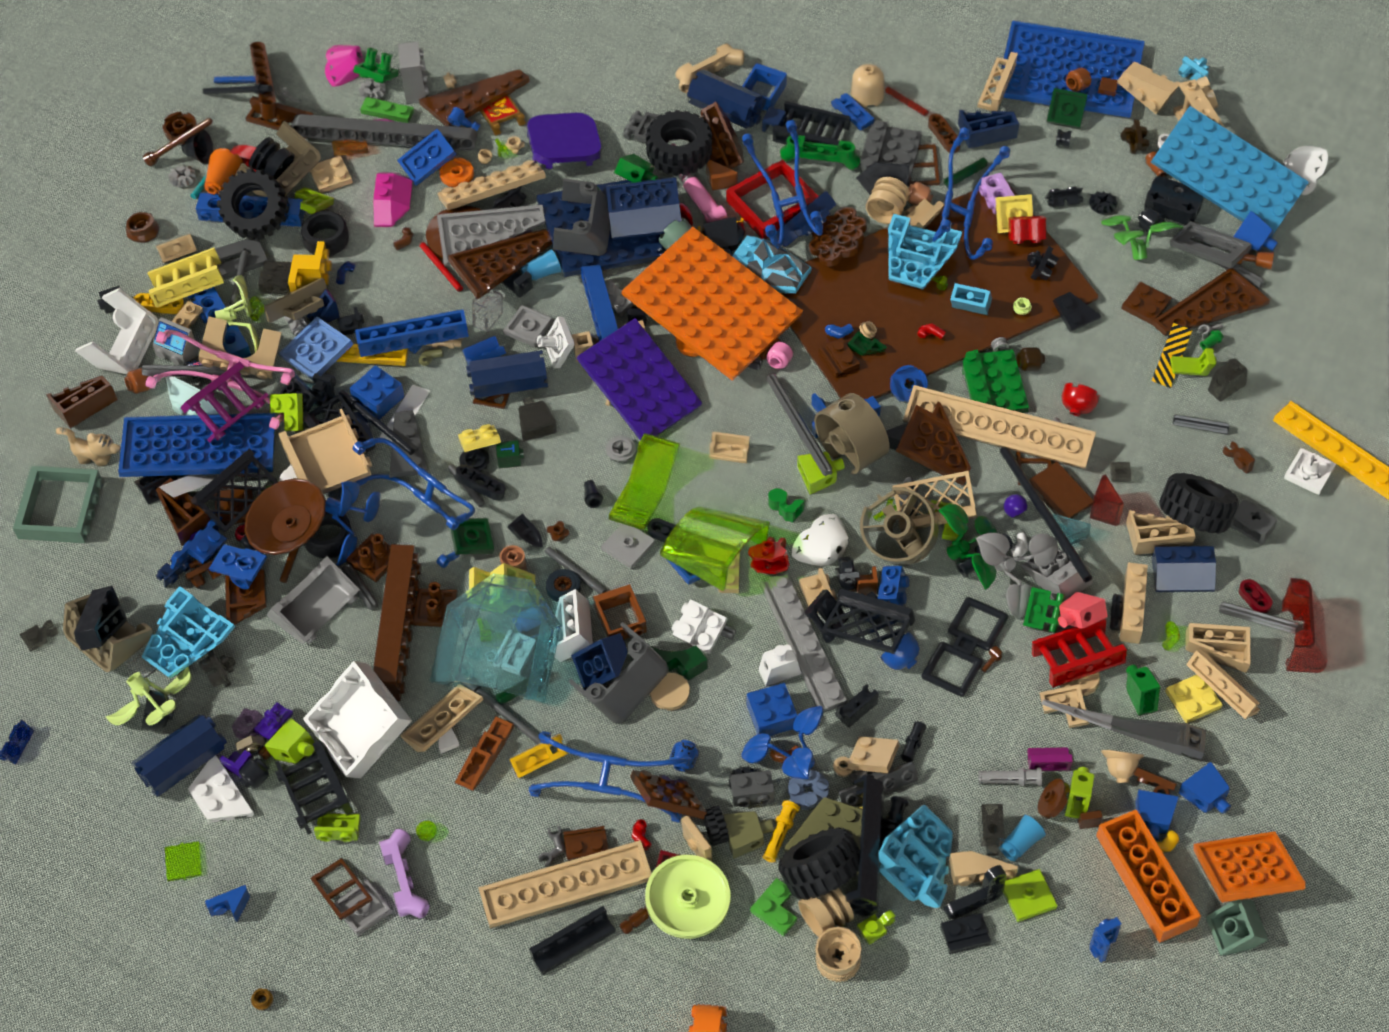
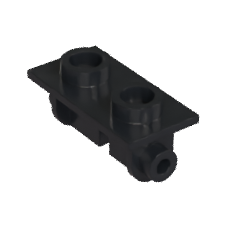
M522 186L509 190L504 198L499 197L493 202L494 206L492 209L512 208L511 203L514 207H518L524 203L527 196L525 193L520 192Z
M1072 186L1067 188V190L1052 189L1047 193L1045 199H1048L1047 204L1052 208L1064 206V200H1067V206L1077 205L1083 202V195H1080L1083 188Z

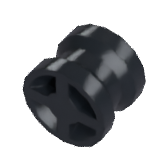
M1058 129L1055 146L1063 145L1065 148H1069L1072 131L1063 132L1061 129Z

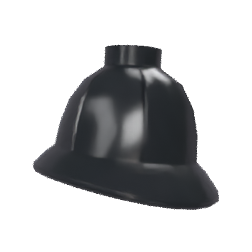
M203 129L187 139L182 144L181 150L190 159L198 160L201 164L207 165L209 164L210 155L213 153L212 139L209 133Z

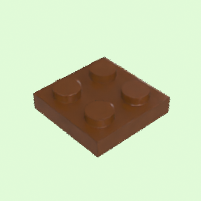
M1140 281L1122 304L1121 309L1152 325L1153 320L1159 317L1170 304L1172 297Z

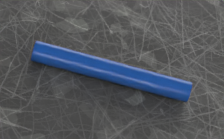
M254 76L214 77V83H255Z

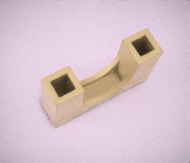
M208 317L202 344L213 350L226 352L223 342L227 330V320ZM263 328L257 351L250 357L243 359L250 360L252 363L275 367L281 342V332ZM200 349L199 363L205 367L215 366L223 371H227L229 361ZM244 366L240 371L242 375L252 374L260 379H272L273 371Z

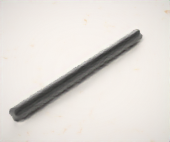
M774 373L768 375V384L824 476L831 475V465L778 377Z

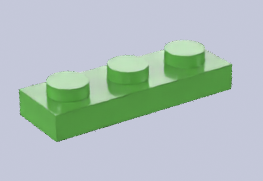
M366 97L360 111L361 114L409 123L414 113V107Z

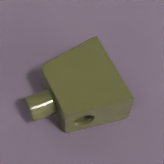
M754 811L723 814L728 829V844L733 859L764 845L763 834L774 832L771 819L759 822L757 813Z

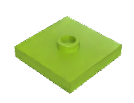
M1040 869L1006 880L1003 892L1017 922L1057 909L1055 899Z

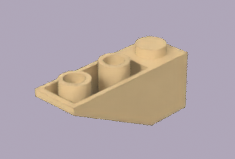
M973 851L950 853L949 866L953 885L968 886L971 883L977 882L983 884L985 872L997 865H1001L1007 875L1006 880L1013 879L1017 875L1018 867L1013 864Z

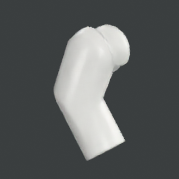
M1018 533L1016 535L1018 544L1010 550L1014 558L1022 557L1029 550L1025 533Z

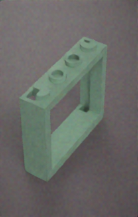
M31 466L13 526L17 539L85 543L87 535L91 530V520H94L95 505L99 502V490L103 487V478L100 476L99 471L94 469ZM42 480L88 483L76 528L30 525Z

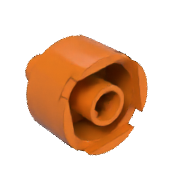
M706 1004L693 1005L692 1018H694L693 1026L690 1025L689 1032H726L727 1024L723 1020V1016L727 1017L726 1007Z

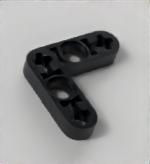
M994 866L985 872L982 889L947 904L943 910L948 919H956L999 899L1003 894L1007 877L1002 866Z

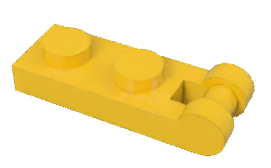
M561 734L555 735L551 738L554 741L563 744V738ZM540 743L509 760L517 777L520 778L565 756L568 752L556 747L557 751L552 753L550 747L553 745Z

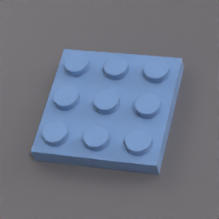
M316 317L278 354L282 359L313 380L314 373L321 376L354 344L348 337L319 317Z

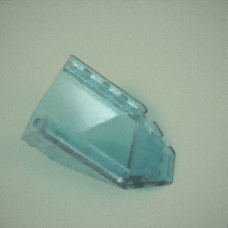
M493 573L447 604L429 682L447 686L450 685V682H461L501 690L524 697L528 701L545 703L562 625L533 581Z

